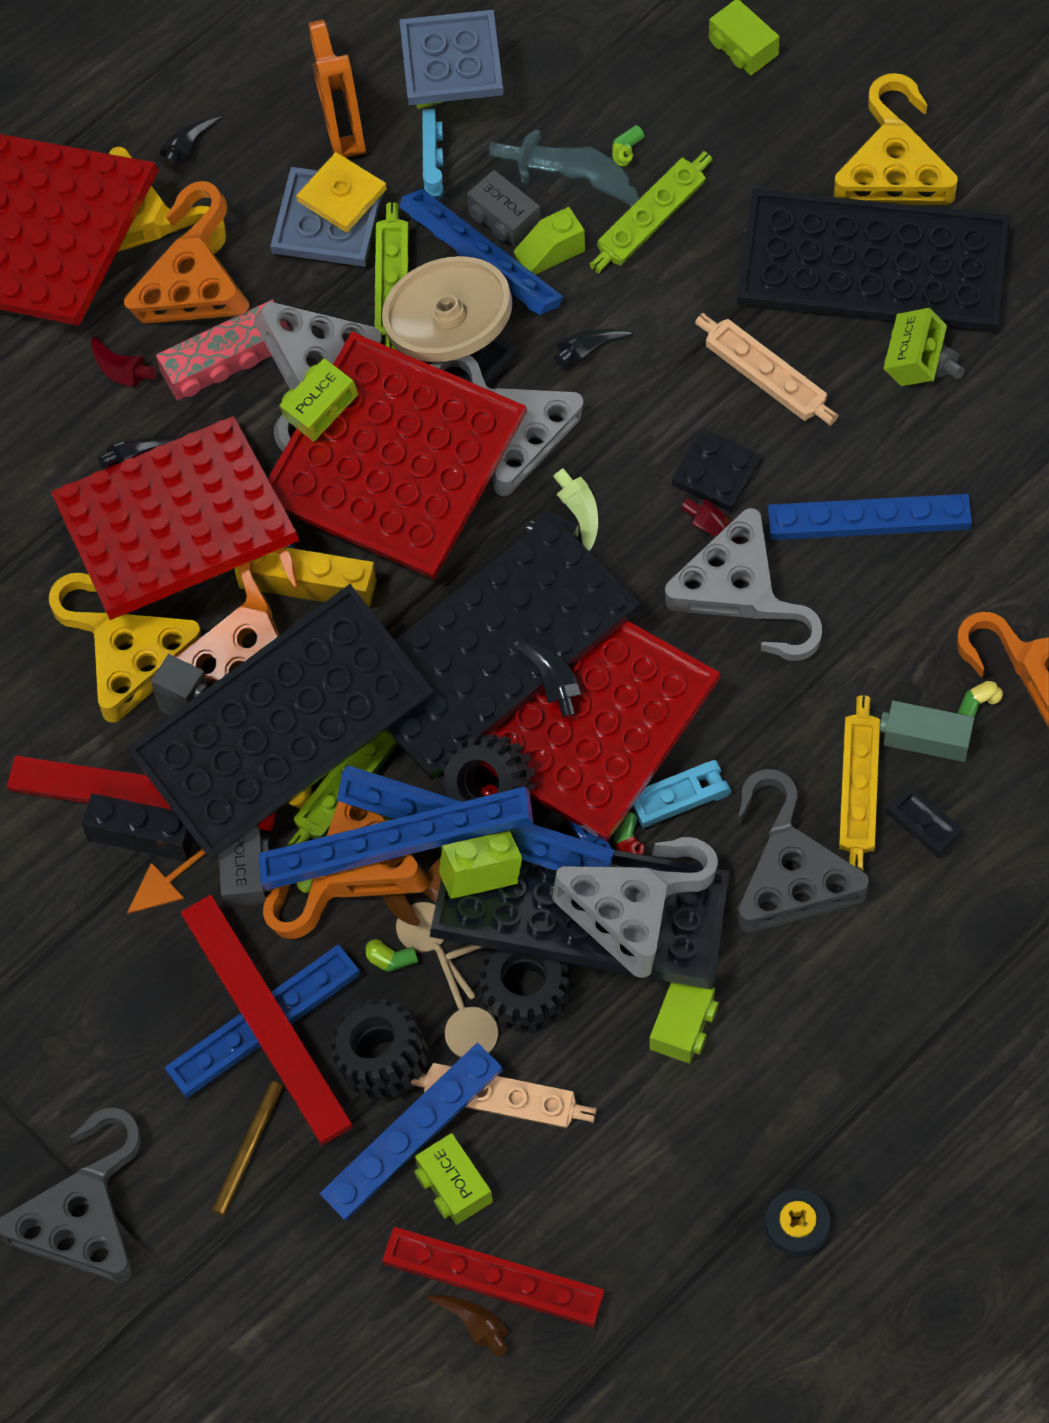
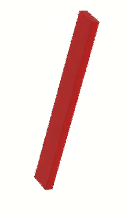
M15 756L6 786L10 792L88 803L91 793L172 810L146 775ZM277 812L257 827L260 830L272 831Z
M212 895L181 911L182 918L320 1145L328 1143L353 1128L352 1123Z

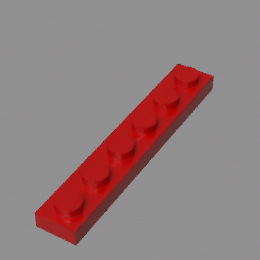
M393 1227L382 1259L383 1265L592 1328H594L605 1294L604 1289L398 1227Z

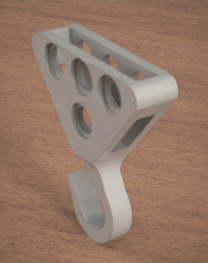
M274 302L265 304L254 318L255 326L290 389H295L304 380V376L310 368L306 358L314 359L317 364L323 358L331 364L334 363L345 344L342 335L349 336L352 331L378 343L381 342L382 338L380 331L375 327ZM280 320L289 322L292 331L283 329L280 325ZM311 327L318 328L323 334V339L315 337ZM283 414L277 419L274 426L275 441L282 451H284L291 439L288 433L289 422L284 418Z
M470 355L455 360L431 363L432 366L441 370L450 367L461 368L468 373L472 383L526 406L527 413L492 475L494 491L500 496L510 495L581 419L583 398L577 392L490 389L484 382L477 361ZM559 416L563 421L554 422L549 417ZM537 438L543 443L534 445L528 442V440ZM509 461H518L521 464V466L510 467L506 463Z
M749 508L744 510L666 584L665 603L671 611L753 619L797 620L805 623L811 631L810 638L803 644L790 645L779 642H762L761 651L779 655L786 660L800 661L812 656L820 646L822 624L818 615L806 606L779 601L772 592L761 514L756 509ZM736 537H744L748 542L736 544L732 540ZM713 559H720L724 561V564L714 567L708 562ZM742 580L749 585L746 588L740 589L733 586V583ZM690 581H696L701 586L697 589H689L685 584Z
M681 837L673 841L655 843L653 856L692 857L698 860L704 867L699 872H664L650 868L563 866L556 872L552 899L633 975L641 978L647 977L651 974L665 899L675 893L704 890L714 880L718 865L717 855L712 847L702 840ZM574 900L585 911L575 909L572 906L571 901ZM598 922L609 933L600 932L595 924ZM623 945L634 956L625 955L621 951L620 946Z

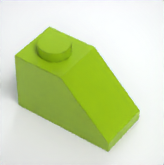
M567 207L541 219L513 251L514 256L521 265L537 275L585 252L584 229L570 207Z

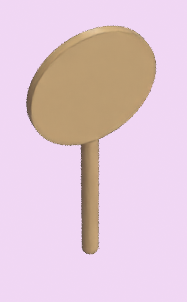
M428 902L410 905L419 918L420 924L418 926L410 925L398 918L396 931L400 942L406 948L413 946L415 952H429L432 950L437 952L438 949H442L440 945L445 940L429 937L435 905ZM447 959L454 978L470 999H474L475 993L452 961Z
M438 949V958L458 1007V1011L449 1018L446 1024V1043L449 1049L460 1058L477 1042L490 1053L498 1040L496 1021L487 1011L481 1008H465L443 949Z

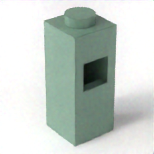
M892 700L890 713L883 711L879 729L880 732L885 733L884 746L965 762L974 717Z

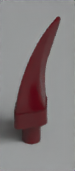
M97 337L92 338V351L96 363L102 372L114 382L135 387L143 379L153 380L155 378V367L144 366L143 356L116 355Z
M686 498L680 508L694 517L691 525L706 531L714 537L718 536L731 523L722 511L705 499L700 506ZM739 537L732 540L736 544H742Z

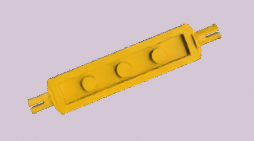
M863 695L856 697V715L845 717L839 850L850 852L849 863L855 866V860H857V868L863 872L864 853L874 852L880 719L870 715L871 698L869 696H865L864 708H862Z

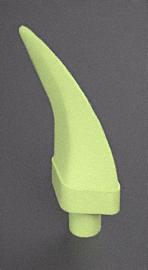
M563 468L553 476L563 488L557 493V496L576 516L580 525L582 544L590 552L598 531L596 501L583 478L579 477L572 480Z

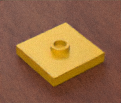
M335 152L301 189L296 198L297 202L348 233L387 188L385 182Z

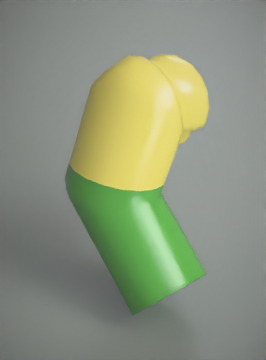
M985 681L968 690L957 714L975 717L980 704L985 701L995 704L1002 699V689L997 687L995 682Z

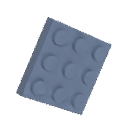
M494 10L399 19L408 105L503 95Z
M291 167L270 246L271 253L365 267L383 194L350 231L346 233L297 202L296 195L318 171Z

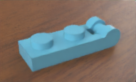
M435 109L422 110L424 190L439 201L444 195L442 173L437 167H443V148H437V141H443L442 122H436Z
M717 761L706 762L645 787L632 806L642 828L661 822L709 801H717L727 797L731 793V789L727 781L722 780L720 776L721 769ZM707 780L709 786L702 788L699 781Z

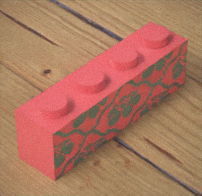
M273 299L156 354L160 372L177 401L184 397L194 396L201 389L213 383L223 382L230 375L243 369H250L257 365L259 361L272 356L254 324V318L265 304L274 302ZM280 320L282 328L290 331L286 321Z

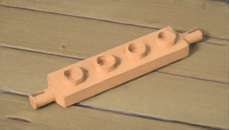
M702 313L701 317L699 316L696 319L695 324L708 333L706 339L707 348L802 420L806 421L808 418L817 415L829 426L837 420L838 414L824 405L827 400L826 392L732 321L726 319L717 324L706 316L705 313Z
M433 1063L427 1074L422 1073L419 1080L413 1079L411 1084L423 1087L424 1092H426L451 1066ZM497 1076L465 1107L565 1129L568 1128L572 1119L594 1123L595 1117L593 1115H596V1108L576 1104L573 1091Z

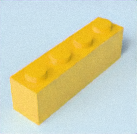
M285 547L295 562V575L299 590H296L282 567V561L279 556L269 553L257 558L253 562L252 574L261 592L326 602L347 585L351 584L370 608L377 582L374 562ZM238 566L235 568L239 588L245 589Z

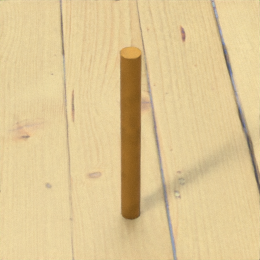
M270 1081L212 1207L211 1211L219 1216L224 1217L281 1094L283 1089L281 1084Z

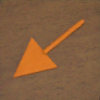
M200 849L167 877H164L151 863L127 914L184 900L183 896L170 882L205 855L204 851Z

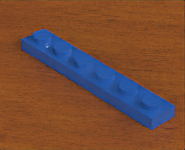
M424 189L402 197L399 207L407 212L413 220L420 222L429 229L436 238L443 240L455 249L458 255L484 260L499 269L507 280L511 294L525 303L528 309L542 315L560 306L563 299L561 294Z
M969 494L768 505L770 540L971 530L972 524Z
M338 944L271 993L289 1023L293 1024L359 977L360 972ZM239 1014L164 1068L187 1099L258 1049L260 1044L242 1015Z
M477 1042L319 1194L347 1221L503 1071V1068Z

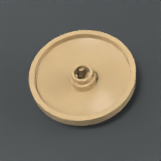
M456 256L441 258L415 268L394 285L383 305V325L392 345L406 355L427 362L455 360L482 349L500 334L511 315L512 295L506 278L494 265L473 257Z

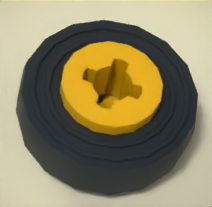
M793 1189L781 1193L772 1200L766 1211L764 1227L768 1239L777 1250L787 1255L801 1257L812 1254L823 1246L830 1232L831 1218L827 1206L818 1196L806 1190Z

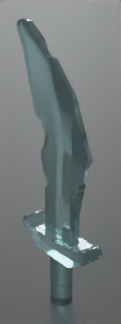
M534 130L524 138L522 148L493 142L490 144L489 155L518 160V173L523 183L529 182V168L551 172L558 170L562 175L572 179L578 177L588 178L591 181L592 187L626 202L631 207L639 200L635 188L629 186L630 179L614 160L591 146L584 148L536 146L540 141L539 130Z

